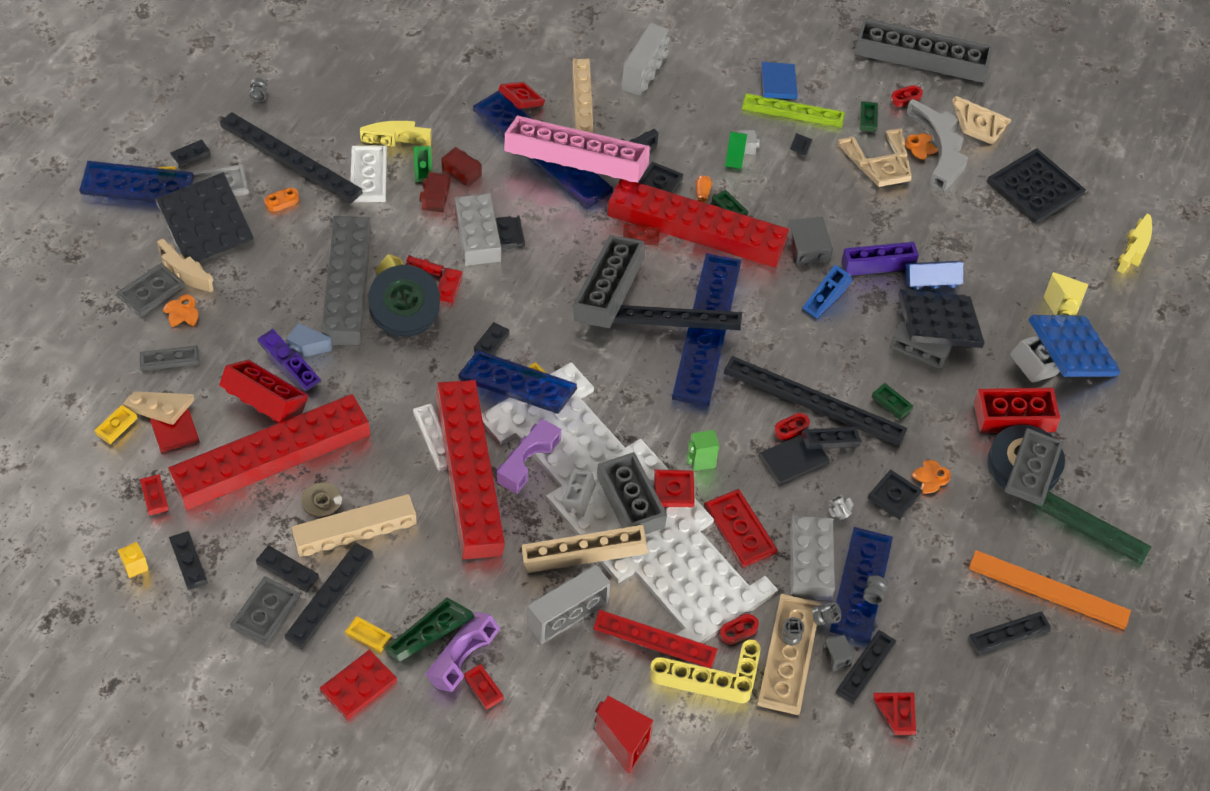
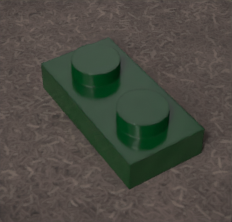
M861 101L860 130L877 132L878 103Z
M727 190L712 197L711 202L715 206L748 216V210Z
M886 383L876 389L871 398L899 420L906 416L914 406Z

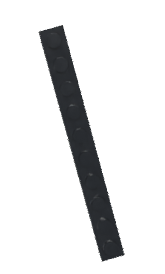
M231 112L220 121L222 128L348 203L352 204L363 194L362 188L235 113Z
M732 356L724 369V374L844 424L856 427V429L897 446L901 445L907 432V427Z

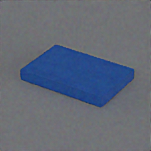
M762 62L763 97L796 100L798 93L795 64Z

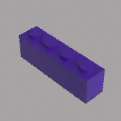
M915 242L844 248L841 264L843 270L849 273L850 276L904 271L905 263H917L919 254Z

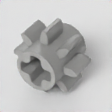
M838 495L830 500L831 505H829L828 510L832 517L836 516L841 520L852 514L853 503L850 497L845 499L843 495Z

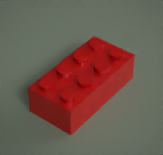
M249 359L226 365L219 386L225 389L228 394L237 396L243 403L250 404L255 407L256 411L271 417V420L279 423L302 414L309 397L308 394Z
M1054 388L978 389L974 400L980 433H1000L1002 430L1014 425H1030L1043 429L1046 432H1055L1061 419Z

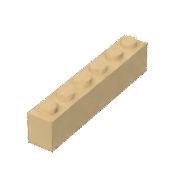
M573 59L572 82L575 129L594 133L590 59Z
M409 494L291 526L292 537L298 556H310L316 552L331 550L340 545H349L355 541L370 539L383 533L388 534L400 528H409L417 524L416 512Z
M643 525L522 545L523 561L527 573L648 554Z

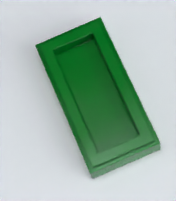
M730 131L725 162L726 167L742 169L747 134Z

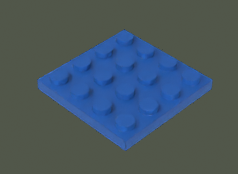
M1032 315L1028 319L1063 377L1118 376L1121 373L1116 361L1112 358L1107 347L1099 338V334L1094 330L1086 316Z

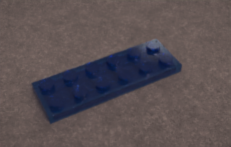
M87 161L79 192L83 195L156 203V198L192 185L194 174L187 171Z
M479 350L476 351L458 374L461 381L476 380V386L556 414L561 412L577 390V383Z
M857 527L853 528L836 600L841 610V620L838 623L831 624L830 633L845 635L846 637L870 643L878 604L867 602L863 598L865 589L868 588L866 585L868 577L875 575L884 578L893 536Z

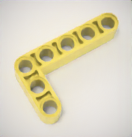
M747 640L743 643L736 674L658 657L651 663L649 677L653 683L745 703L750 700L761 647L755 640ZM661 669L664 672H657L655 670ZM742 670H749L750 673H745ZM676 674H682L684 677H678ZM697 679H703V680H705V681H704V682H700V681H698ZM719 683H723V684H725L726 686H725V687H721V686H719L718 684H719ZM739 688H744L747 691H740Z

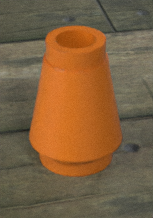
M700 176L695 181L697 201L703 203L708 201L713 185L711 178L708 176Z

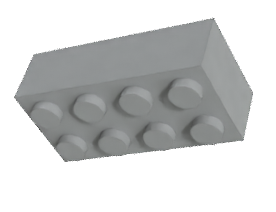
M652 23L649 24L623 65L622 90L638 96L642 94L643 90L646 91L650 79L653 80L656 69L661 67L663 58L666 59L668 55L669 29Z
M490 193L454 197L455 215L465 266L501 262V244Z
M793 516L790 525V596L802 599L831 601L835 589L833 518Z
M597 565L584 569L580 575L567 579L560 587L552 588L543 597L536 598L529 603L527 608V627L540 644H543L609 604L611 582Z

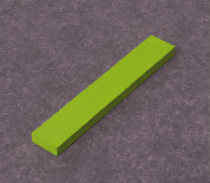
M745 93L742 109L839 128H842L845 115L843 111L765 98Z

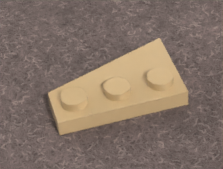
M133 392L125 400L123 406L134 413L173 425L195 399L193 394Z

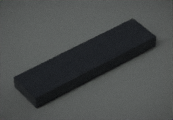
M1041 611L970 634L968 640L975 653L981 655L1050 632L1052 628Z
M878 630L837 688L836 694L854 704L897 640Z

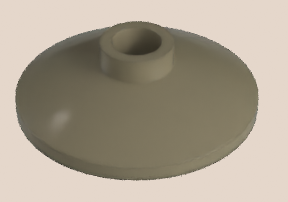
M320 482L309 486L304 491L301 502L303 509L309 515L322 518L338 511L342 504V495L340 490L333 484Z

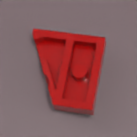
M914 692L873 693V700L894 735H916Z

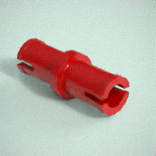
M408 255L407 263L405 264L418 267L438 277H441L442 269H444L443 265Z

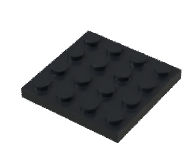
M1037 148L987 178L989 185L1035 225L1078 199L1086 191L1084 187Z
M224 172L155 199L176 247L185 259L191 257L195 262H200L254 239Z
M900 289L898 296L911 342L983 348L985 342L971 296Z

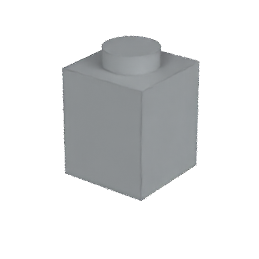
M735 130V132L747 134L744 155H755L756 148H759L760 145L759 137H756V130Z

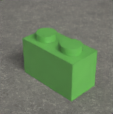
M715 430L691 433V440L688 442L689 453H686L687 463L691 464L693 471L716 468L719 443Z

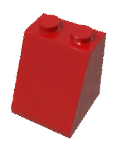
M608 695L604 702H599L595 710L597 713L594 720L596 723L595 732L624 770L630 773L651 740L654 720Z

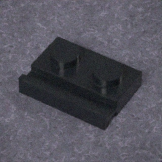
M519 215L515 218L511 216L495 218L501 250L517 248V246L521 245L525 247Z

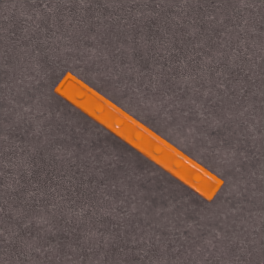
M977 550L969 566V570L1123 630L1127 626L1132 611Z

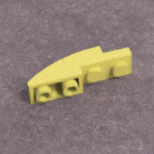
M386 121L360 128V139L363 143L395 146L396 142L431 146L432 142L431 129L416 127L414 121Z
M1148 213L1143 219L1140 218L1135 226L1136 229L1132 228L1127 236L1129 239L1128 247L1125 251L1127 253H1122L1117 262L1120 264L1117 271L1122 274L1125 273L1131 263L1139 266L1150 243L1152 220L1151 215Z

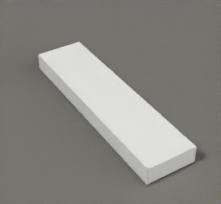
M432 404L414 408V416L438 472L447 470L441 426Z

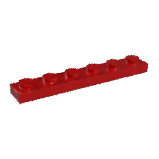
M600 609L593 630L710 669L713 667L718 648Z

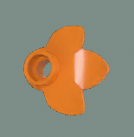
M925 133L919 135L912 134L905 139V146L918 159L925 160L927 156L938 152V149L930 143L932 135Z
M188 294L180 296L178 300L168 302L163 309L164 313L169 314L168 320L171 327L179 325L184 320L193 327L199 317V313L195 308L196 301L193 296Z
M925 460L923 467L914 470L911 477L923 482L921 486L922 493L928 494L936 492L940 486L946 485L951 479V473L946 467H941L938 462Z

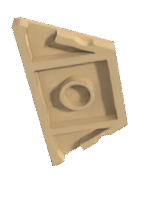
M958 96L952 99L962 132L991 145L1011 122L1010 118Z

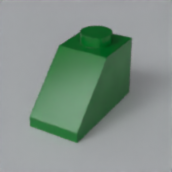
M413 146L415 182H433L431 146Z

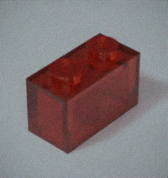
M454 147L441 158L442 171L466 187H469L482 176V164L457 147Z
M429 172L427 179L423 181L424 192H420L419 202H422V210L444 213L450 189V175Z

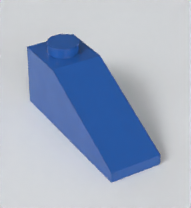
M834 265L802 309L817 319L851 284L853 280L850 274Z

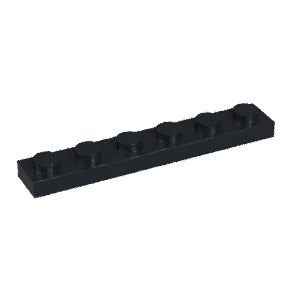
M356 542L287 631L285 634L286 640L302 649L371 559L373 551Z

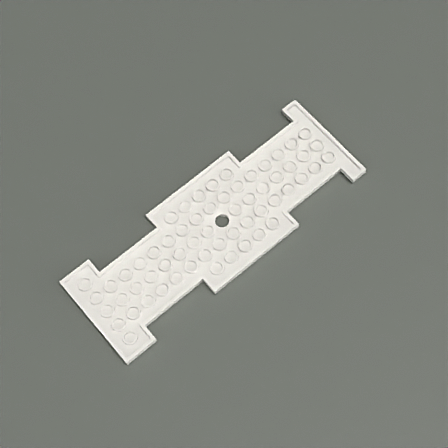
M571 362L483 412L482 419L484 428L500 446L515 437L521 441L523 437L528 436L532 426L535 423L538 424L542 418L562 429L561 441L550 454L536 453L532 456L559 486L558 489L546 495V500L578 536L622 528L597 478L599 463L635 452L653 489L654 469H669L642 439L637 440L626 448L582 400V398L594 392V387ZM573 469L591 471L596 484L584 517L578 516L574 508L568 513L564 503L561 502ZM696 499L694 508L663 507L667 514L666 526L663 529L645 535L648 554L599 561L618 584L635 574L683 629L676 635L700 643H705L720 633L721 627L725 623L750 613L778 593V589L766 576L749 586L701 533L702 530L713 524L714 519Z

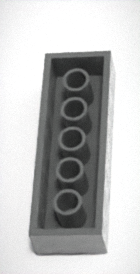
M609 235L573 304L574 321L605 328L611 327L645 258L644 241Z

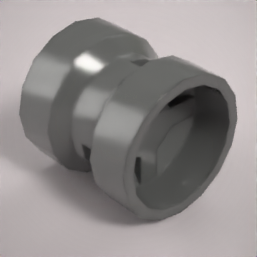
M254 78L251 80L249 98L254 102H262L266 98L268 84L264 79Z
M873 575L868 577L866 584L868 588L865 589L863 598L869 603L881 604L884 599L883 592L886 591L888 582L880 576Z
M831 602L825 606L822 604L814 606L812 611L813 620L818 626L826 625L828 622L831 624L838 623L841 620L839 605Z
M791 617L784 622L781 638L787 645H797L802 639L805 626L799 618Z

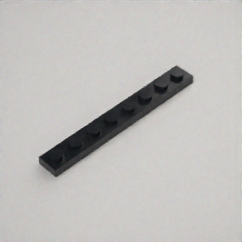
M621 305L613 323L741 331L742 312Z

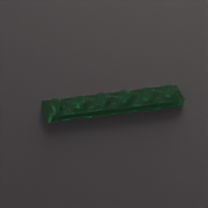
M1049 491L1042 506L1034 504L1035 508L1141 565L1152 547Z

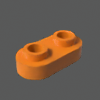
M286 188L269 194L264 199L265 208L268 211L275 212L293 206L299 202V192L295 188Z

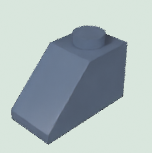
M299 323L286 338L287 345L294 353L298 352L302 357L313 356L332 350L331 337Z

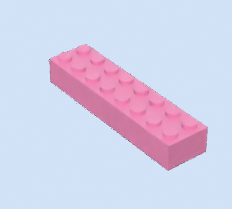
M517 116L505 132L504 151L638 183L649 165L650 146Z

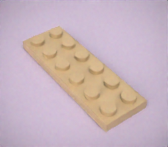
M785 594L780 595L757 706L795 715L800 714L817 627L813 620L812 611L814 606L821 605L820 602ZM791 617L799 618L805 626L800 643L794 646L787 645L781 638L784 622Z

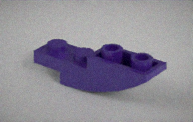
M274 329L258 338L257 342L268 353L269 360L296 386L306 392L321 382L318 375L298 352L294 353Z

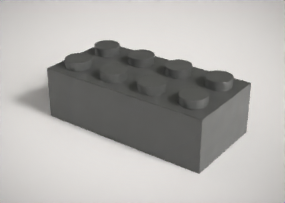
M635 452L598 464L597 478L622 528L643 525L645 535L665 528L667 514Z

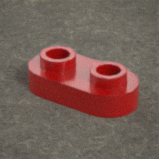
M916 85L895 90L891 96V103L902 107L909 105L912 99L920 101L923 90Z
M796 413L777 422L774 428V435L782 441L802 434L804 429H809L810 419L803 413Z
M744 614L725 623L721 627L720 639L725 644L734 645L754 635L758 630L759 621L752 614ZM748 625V626H750L751 628H750V629H747V628H745L744 626Z

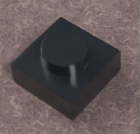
M796 133L790 149L807 156L813 139Z

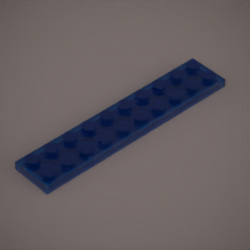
M499 90L473 105V111L504 138L505 132L517 116L532 119L522 109L515 107L514 103L505 98ZM527 157L586 209L613 193V187L594 172Z
M706 253L693 309L731 311L742 260ZM688 327L672 400L709 407L726 330Z

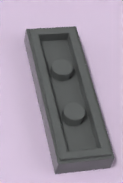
M198 345L140 352L141 371L199 365Z

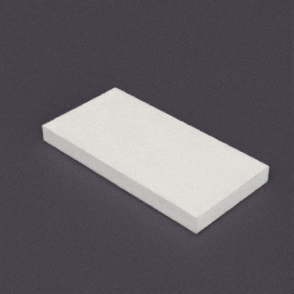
M352 146L350 182L362 188L363 192L354 202H386L387 146Z

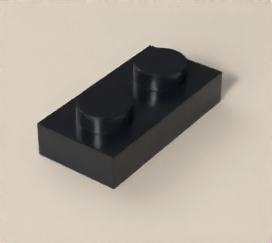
M202 139L170 152V156L178 168L211 155L209 148Z
M493 322L474 346V352L490 359L508 337L510 330Z

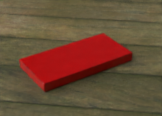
M740 489L704 503V508L714 519V524L742 568L777 554L778 549Z

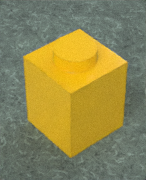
M138 542L118 549L121 563L129 578L149 570Z

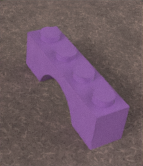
M543 418L538 424L535 423L528 436L521 439L518 448L515 451L512 450L507 461L504 464H500L497 468V483L518 494L528 481V469L524 464L526 459L536 453L550 454L561 441L562 429Z
M473 612L474 618L462 626L425 673L436 689L453 692L464 677L461 672V666L465 658L475 649L488 645L499 632L500 627L490 614Z

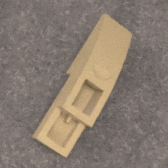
M163 238L157 241L162 264L185 284L200 290L213 291V278L209 272L206 273L198 261L195 262L191 257L185 259L182 254H178L171 243H167Z

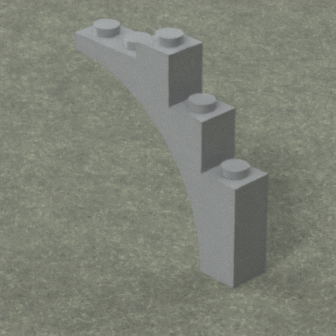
M912 99L909 102L906 115L916 120L932 135L938 149L939 162L932 173L929 185L944 193L965 170L968 157L959 152L964 137L955 133L959 122L958 117L947 111L940 114Z

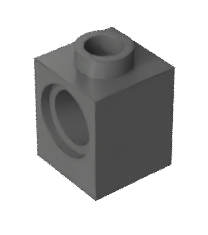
M845 635L831 636L825 640L822 651L831 671L850 667L854 654Z

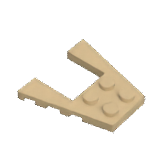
M902 128L885 132V137L895 154L866 159L854 137L838 139V147L878 187L911 181L912 175L909 161L907 160V151L904 146L905 141L902 136Z

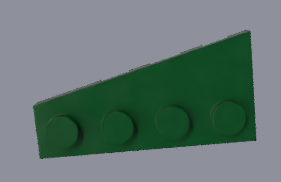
M447 597L385 647V650L389 656L400 662L473 619L474 614L471 610Z

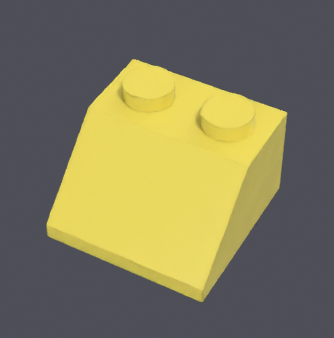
M1053 272L1043 298L1055 315L1076 316L1088 284Z

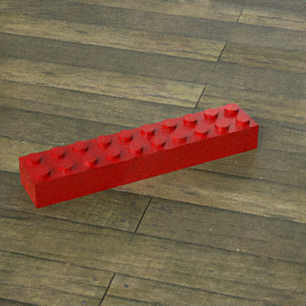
M621 178L608 202L607 216L774 268H777L787 244L789 228L648 185L629 182Z
M476 380L437 382L435 397L462 559L501 557L505 541Z
M350 394L168 467L170 478L187 511L370 436L369 421L354 395Z

